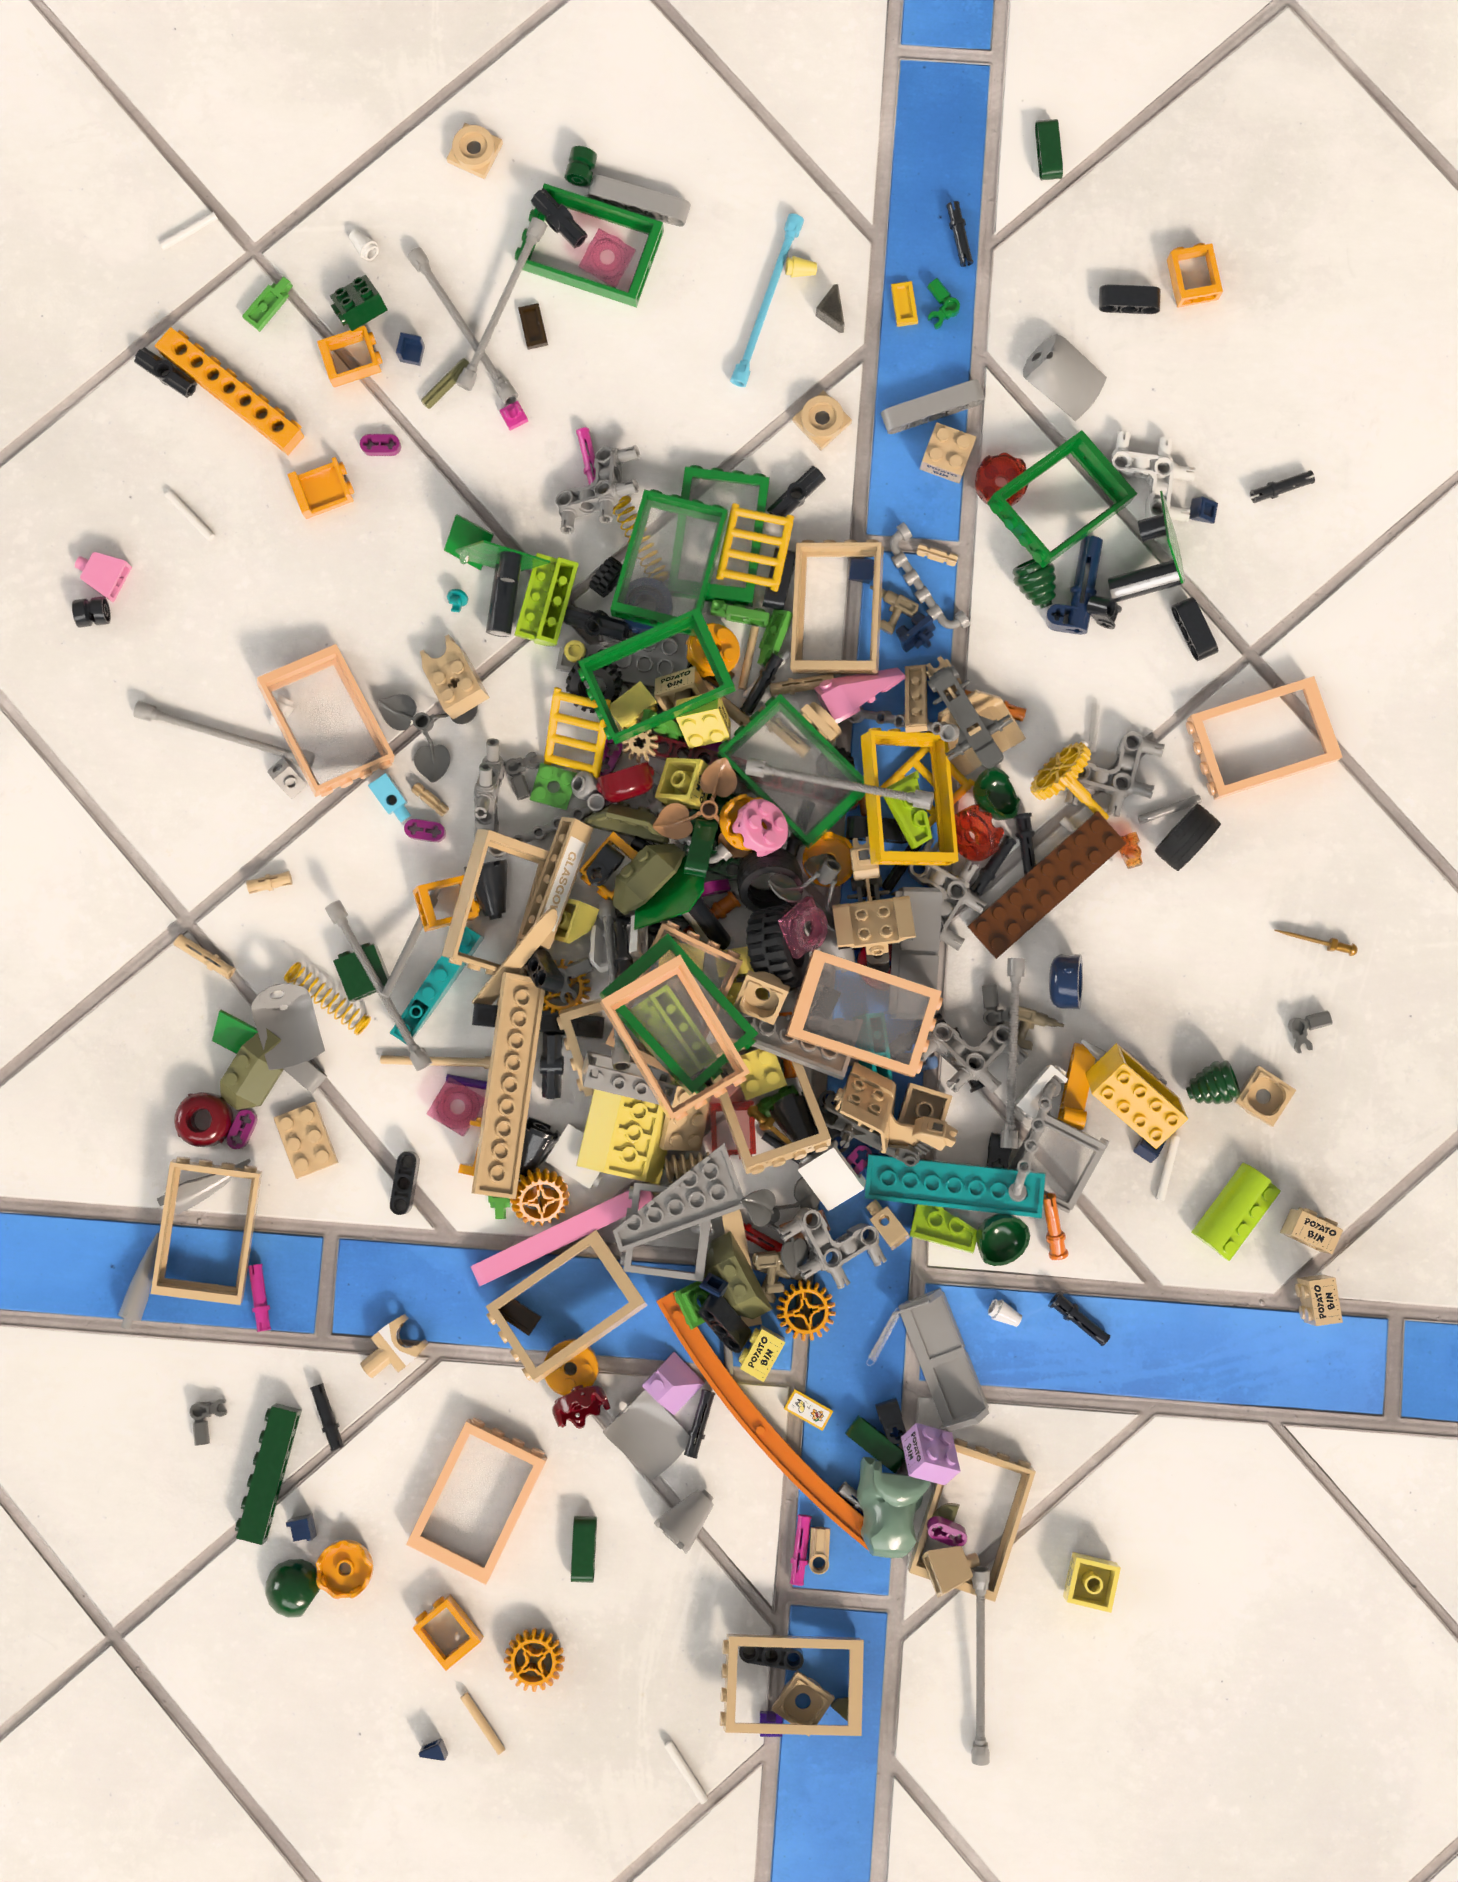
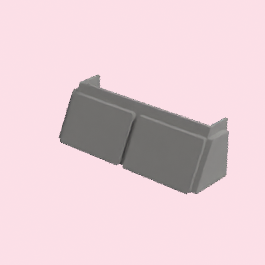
M899 888L898 891L892 892L891 895L895 897H910L916 937L913 938V941H903L900 944L892 943L890 974L937 990L942 911L941 888ZM890 984L888 1011H885L884 1014H891V1019L923 1021L930 997Z
M939 1288L903 1302L898 1306L899 1309L892 1314L900 1313L943 1423L938 1429H946V1431L951 1432L978 1424L989 1414V1406L969 1354L965 1350V1344L945 1293Z

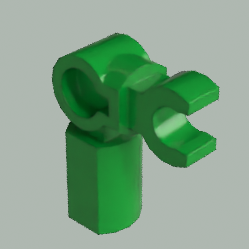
M936 278L928 284L927 288L939 304L943 305L939 308V311H933L928 315V321L932 320V318H937L939 322L934 325V328L939 329L945 319L948 320L951 317L957 316L960 310V303L956 298L950 297V292Z

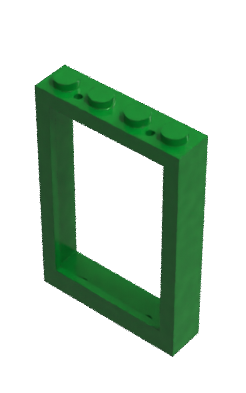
M544 183L543 188L559 205L563 204L568 209L649 236L628 292L531 261L536 244L533 246L531 253H529L530 255L523 270L637 308L664 233L663 222ZM536 208L530 211L529 222H531L533 217L543 222L545 221V217ZM527 228L522 233L523 242L521 248L518 247L515 252L516 262L526 243Z
M1081 430L996 491L987 504L991 511L1001 519L1005 527L1014 534L1019 543L1027 549L1033 559L1044 568L1129 505L1138 493ZM1072 454L1114 504L1052 551H1049L1006 500L1066 456Z
M699 607L578 661L581 667L577 670L582 682L587 681L590 687L586 689L591 701H596L598 707L595 708V712L599 720L604 719L607 727H604L603 730L607 739H613L615 745L736 691ZM693 627L719 687L619 732L593 671Z

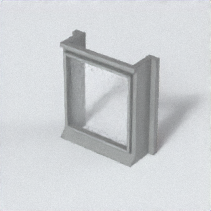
M1049 1111L1044 1121L1045 1129L1040 1133L1037 1142L1038 1150L1033 1154L1030 1163L1031 1171L1046 1173L1044 1187L1046 1198H1048L1047 1193H1054L1056 1195L1057 1208L1069 1213L1074 1208L1109 1141L1102 1137L1098 1140L1051 1116ZM1035 1123L1034 1127L1041 1128L1042 1124ZM1030 1128L1009 1169L1018 1170L1017 1164L1023 1159L1025 1153L1024 1143L1030 1138L1032 1128ZM1030 1143L1027 1145V1148L1034 1149L1035 1145ZM1023 1164L1020 1166V1169L1025 1171L1028 1169V1166Z

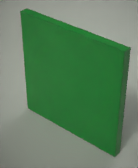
M456 514L444 551L481 571L483 565L468 561L455 551L483 540L492 542L494 534Z
M220 1010L212 1041L237 1054L242 1045L257 1034L258 1031L252 1025Z

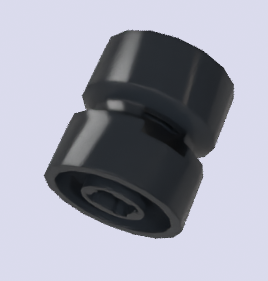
M94 597L90 601L88 599H78L72 602V613L77 627H89L93 623L95 625L110 623L111 613L106 597Z

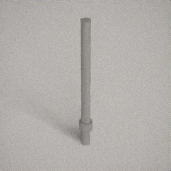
M442 888L430 891L429 896L433 908H435L438 902L437 897ZM420 914L381 995L386 998L390 997L421 933L423 924Z

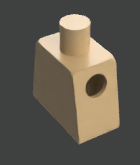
M877 1200L866 1206V1209L872 1215L871 1223L892 1251L910 1238L908 1232L888 1206L883 1209ZM887 1218L889 1224L886 1226L881 1224V1220Z
M961 1546L929 1550L922 1555L937 1598L970 1580L973 1577L971 1569L980 1566L977 1554L974 1552L965 1556Z

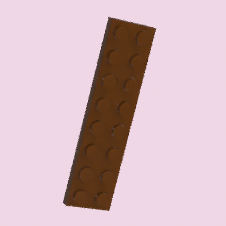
M1096 811L974 919L967 928L990 954L997 959L1127 843L1106 819Z

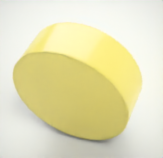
M572 640L565 645L564 654L570 662L576 663L586 656V649L582 642Z

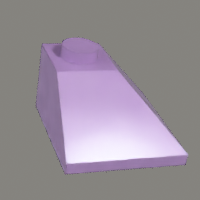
M673 1352L645 1380L642 1387L660 1405L675 1415L705 1382Z

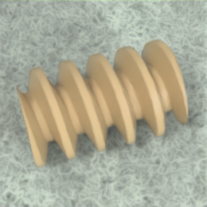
M701 1152L698 1153L696 1159H694L692 1153H689L688 1160L685 1159L684 1154H681L679 1160L676 1159L675 1155H672L671 1160L668 1161L665 1155L666 1176L669 1183L673 1181L674 1176L678 1180L704 1158Z

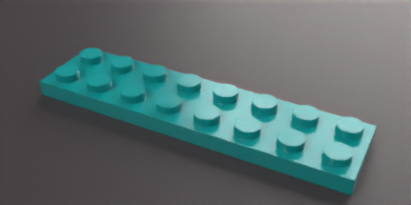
M869 1154L865 1198L1042 1218L1046 1173L1031 1171L1026 1175L1024 1182L1027 1190L1026 1198L1023 1201L1016 1202L1009 1196V1187L1015 1183L1018 1170L923 1159H920L919 1163L915 1166L910 1167L891 1156Z

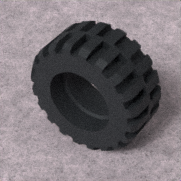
M786 904L757 909L750 915L747 922L748 927L746 928V944L748 945L747 952L750 957L751 968H753L754 972H768L775 975L784 985L790 988L801 987L810 960V948L800 915L797 914L794 908Z

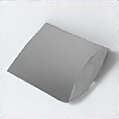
M1058 334L1051 336L1038 346L1027 359L1023 368V377L1074 421L1078 420L1092 406L1107 378L1066 338ZM1042 351L1041 356L1037 360L1032 361L1034 356ZM1052 352V358L1047 359V355Z
M275 984L256 996L252 1002L251 1010L263 1050L267 1040L266 1028L281 1039L279 1044L265 1054L269 1070L302 1064L325 1051L312 998L306 988L295 984ZM281 990L284 992V995L280 998L270 997L274 991ZM288 1005L287 1009L280 1010V1006Z
M646 1390L629 1403L603 1431L604 1435L651 1481L678 1459L686 1449L689 1439L688 1432Z

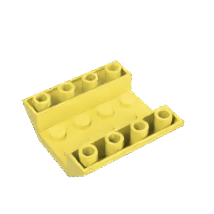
M594 1089L576 1166L634 1180L660 1184L665 1164V1155L667 1156L668 1151L659 1148L665 1113L661 1106Z

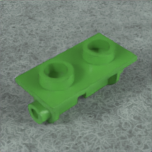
M794 1085L784 1086L778 1093L771 1097H764L755 1106L758 1107V1110L764 1116L771 1117L769 1111L770 1109L773 1111V1104L791 1093L799 1096V1093Z

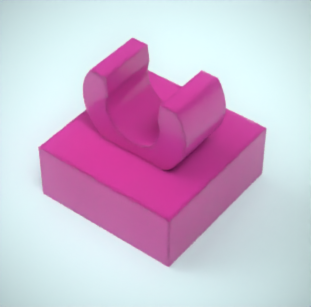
M518 401L499 410L510 431L528 422V418Z

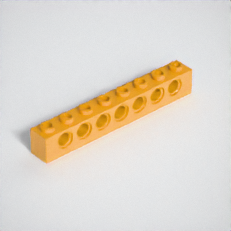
M170 327L155 344L159 353L284 453L289 455L304 438L300 430L302 427L295 420L291 419L289 421L284 417L286 414L277 406L271 407L268 404L269 400L259 393L257 396L252 392L253 388L246 381L243 380L242 383L236 379L237 375L229 368L223 369L220 366L221 362L213 355L208 357L204 354L205 350L198 343L192 344L189 342V337L179 329L177 332ZM182 349H187L184 354H179ZM203 361L201 366L195 367L197 362ZM219 374L217 379L211 380L213 375ZM230 387H235L233 392L227 393ZM251 399L250 404L243 405L244 401ZM267 412L266 417L259 418L261 413ZM284 425L282 430L275 431L277 426Z

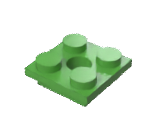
M540 763L529 800L567 811L572 795L571 783L578 773ZM552 782L560 784V789L555 793L548 790V786Z
M696 1281L673 1293L676 1303L680 1306L690 1329L705 1322L699 1315L698 1311L701 1307L697 1304V1299H699L702 1306L710 1293L699 1287L702 1283L701 1281Z

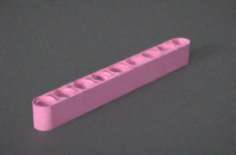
M629 1190L470 1266L479 1287L625 1217L627 1208L632 1206V1199H629ZM641 1190L639 1209L655 1198L652 1191Z

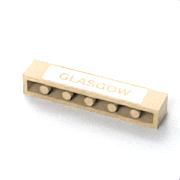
M561 817L518 939L522 940L535 922L547 910L554 907L557 910L558 916L556 925L539 946L540 948L550 950L573 884L576 881L578 870L584 859L586 848L591 839L594 829L576 818Z

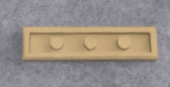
M926 665L905 666L906 733L928 731Z

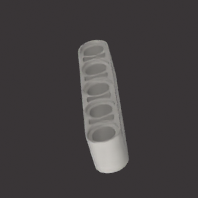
M601 175L593 176L587 194L588 198L679 227L685 225L691 204L683 198Z
M974 379L889 407L881 412V416L887 433L895 434L976 407L985 402V397L979 380Z

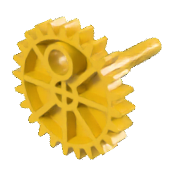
M1076 742L1074 745L1070 744L1068 747H1064L1060 753L1057 752L1054 758H1050L1049 762L1043 765V769L1038 770L1039 774L1031 782V792L1039 800L1051 799L1054 794L1058 795L1060 790L1064 791L1067 787L1092 813L1098 811L1106 820L1109 818L1104 809L1091 797V793L1077 780L1078 774L1084 771L1083 768L1088 765L1087 761L1091 759L1090 755L1092 754L1089 748L1082 742L1079 744Z

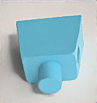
M383 774L368 785L389 815L394 813L400 823L411 816L404 806L408 801L389 774ZM391 796H394L397 800L394 805H391L389 802Z

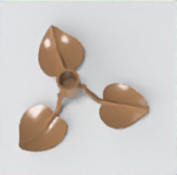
M724 757L714 761L702 773L700 786L703 792L712 794L710 800L704 801L701 804L700 811L690 817L689 811L684 805L679 803L667 805L653 823V828L659 834L669 839H684L693 831L690 821L701 815L708 820L715 819L720 825V818L717 815L718 806L714 802L716 795L723 798L728 797L737 787L736 774L727 758ZM722 833L718 836V845L722 843L733 855L731 856L732 858L745 857L754 851L737 849L725 839Z

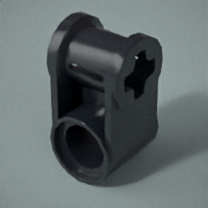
M1093 595L1088 601L1087 611L1099 626L1114 629L1116 626L1115 620L1118 613L1122 611V607L1112 598Z
M607 843L587 869L589 882L594 886L604 885L613 872L622 864L625 856ZM601 871L602 877L594 879L593 872L598 873Z
M991 1132L986 1166L993 1167L992 1163L999 1160L1002 1168L1007 1169L1012 1148H1000L1001 1134Z
M893 1398L875 1404L888 1440L894 1444L901 1443V1436L906 1433L897 1399ZM896 1427L898 1430H901L898 1432V1437L890 1434L893 1432L892 1428Z

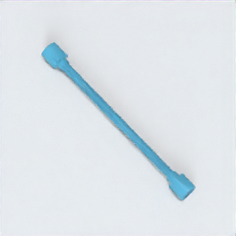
M789 214L785 223V239L744 352L743 360L736 364L730 382L738 387H746L751 372L749 371L750 359L763 327V322L769 310L792 241L799 236L804 223V219L800 215Z

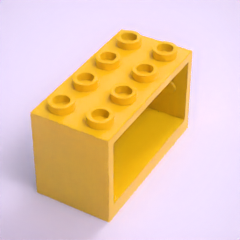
M1117 1043L1085 1073L1091 1093L1155 1149L1188 1120L1180 1098Z

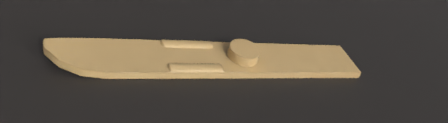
M551 907L535 922L472 1000V1004L492 1005L500 995L503 973L517 974L553 930L558 918L556 908Z
M739 1209L722 1216L725 1234L731 1231L751 1266L743 1219ZM741 1316V1319L748 1327L762 1324L761 1316L755 1319Z

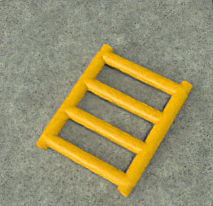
M733 503L729 514L716 579L723 580L724 578L758 584L771 587L772 591L777 592L781 582L794 516L787 515L783 517L740 508L739 504ZM740 516L783 525L782 537L735 528L737 518ZM733 537L779 546L777 558L731 549ZM728 558L774 566L773 578L726 569Z
M554 687L544 764L551 765L553 763L580 771H587L592 773L595 778H598L602 768L606 734L603 728L607 726L604 719L595 722L559 713L561 700L591 708H597L598 705L595 700L591 701L587 697L562 692L561 688ZM605 699L610 710L611 700ZM558 721L598 731L596 744L556 734ZM555 742L595 752L593 765L553 755Z
M921 747L880 787L887 788L903 779L904 775L912 767L918 770L933 786L932 773L920 762L928 752L930 753V747ZM950 762L951 775L961 785L953 793V803L955 804L971 789L975 782L972 779L968 780ZM933 804L931 810L925 809L931 815L928 817L930 827L936 823V811Z

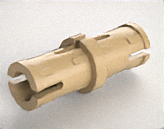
M290 871L276 875L266 874L265 877L246 881L249 894L263 890L273 891L274 888L293 884Z

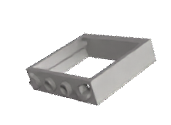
M591 1051L586 1052L581 1071L584 1087L660 1105L635 1062L630 1061V1068L619 1071L613 1069L611 1056ZM592 1057L596 1058L595 1064H593ZM648 1066L672 1106L677 1089L675 1079L658 1068ZM661 1074L668 1075L665 1082L659 1080Z
M635 1181L634 1186H630L629 1199H632V1206L627 1208L626 1220L638 1211L641 1190L661 1193L670 1185ZM711 1220L701 1223L695 1272L632 1265L634 1247L621 1254L620 1265L624 1266L623 1272L702 1282L705 1274Z

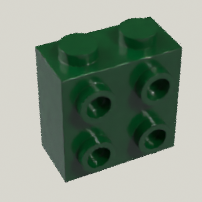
M367 275L357 277L352 283L337 289L330 295L333 304L330 305L342 325H348L351 331L388 311L379 292Z
M370 942L362 944L360 947H362L365 952L364 954H366L367 959L372 964L371 966L376 971V976L380 978L382 985L385 987L390 976L378 946L375 944L371 945ZM346 951L337 955L338 959L333 960L349 1001L355 1002L377 993L368 974H366L367 971L363 968L355 952L350 953V951Z

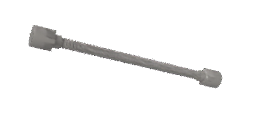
M532 218L526 234V243L503 290L504 292H502L497 307L494 310L495 312L492 314L493 317H491L486 327L487 329H485L479 342L480 344H478L479 346H477L475 354L471 359L472 361L467 365V368L463 369L456 381L459 387L467 391H471L475 384L477 366L480 363L479 361H481V356H483L490 341L489 339H491L494 329L505 309L504 307H506V302H508L512 290L517 283L519 275L530 255L529 253H531L533 246L536 242L540 241L548 225L538 218Z
M420 247L413 249L407 256L417 272L425 275L465 338L471 344L473 350L476 351L479 342L432 273L426 254ZM484 351L483 356H481V362L494 379L499 397L505 405L512 403L518 398V393L508 380L505 381Z
M138 701L134 707L133 715L135 718L150 722L151 720H160L264 752L277 754L278 756L288 758L293 761L292 764L299 766L291 750L160 712L156 706ZM302 750L311 768L314 763L315 753Z
M750 757L746 764V775L764 778V775L772 774L805 782L821 783V785H832V787L837 788L843 787V789H851L857 792L862 791L863 793L906 800L909 803H913V807L931 810L933 804V792L917 789L915 792L908 793L898 790L893 791V789L879 788L873 785L868 786L862 783L857 784V782H846V780L781 769L767 764L765 760Z
M338 900L325 907L327 914L333 924L337 923L342 928L344 935L349 940L348 942L353 947L352 949L358 959H360L359 961L363 968L367 971L366 974H368L374 988L379 993L378 995L383 1000L384 1005H386L385 1007L390 1012L391 1017H393L392 1019L396 1027L400 1029V1034H402L403 1039H405L404 1041L409 1046V1052L411 1053L409 1058L416 1071L426 1068L432 1064L431 1059L425 1049H420L419 1045L412 1039L413 1037L409 1034L410 1031H408L406 1024L401 1019L402 1017L397 1012L398 1010L392 1000H390L391 998L381 995L384 986L380 978L376 976V971H374L373 966H371L372 964L367 959L366 954H364L365 952L360 947L361 945L357 942L358 940L348 925L346 918L348 914L342 902Z
M602 900L598 903V914L605 930L610 985L615 980V974L617 973L614 966V958L616 956L613 937V920H616V911L612 900ZM614 1028L615 1045L614 1049L611 1050L613 1069L622 1071L630 1068V1055Z
M1008 958L1007 976H1010L1012 984V996H1010L1011 1021H1009L1011 1024H1009L1010 1041L1008 1047L1010 1049H1008L1009 1069L1007 1072V1120L1004 1124V1130H1001L1000 1148L1018 1149V1131H1015L1013 1123L1015 1118L1013 1116H1015L1014 1099L1016 1093L1014 1091H1016L1015 1068H1017L1018 995L1021 977H1024L1025 959Z
M987 1567L972 1568L973 1589H975V1594L977 1595L976 1737L975 1741H973L971 1762L978 1766H985L990 1763V1752L985 1738V1594L990 1581V1569Z

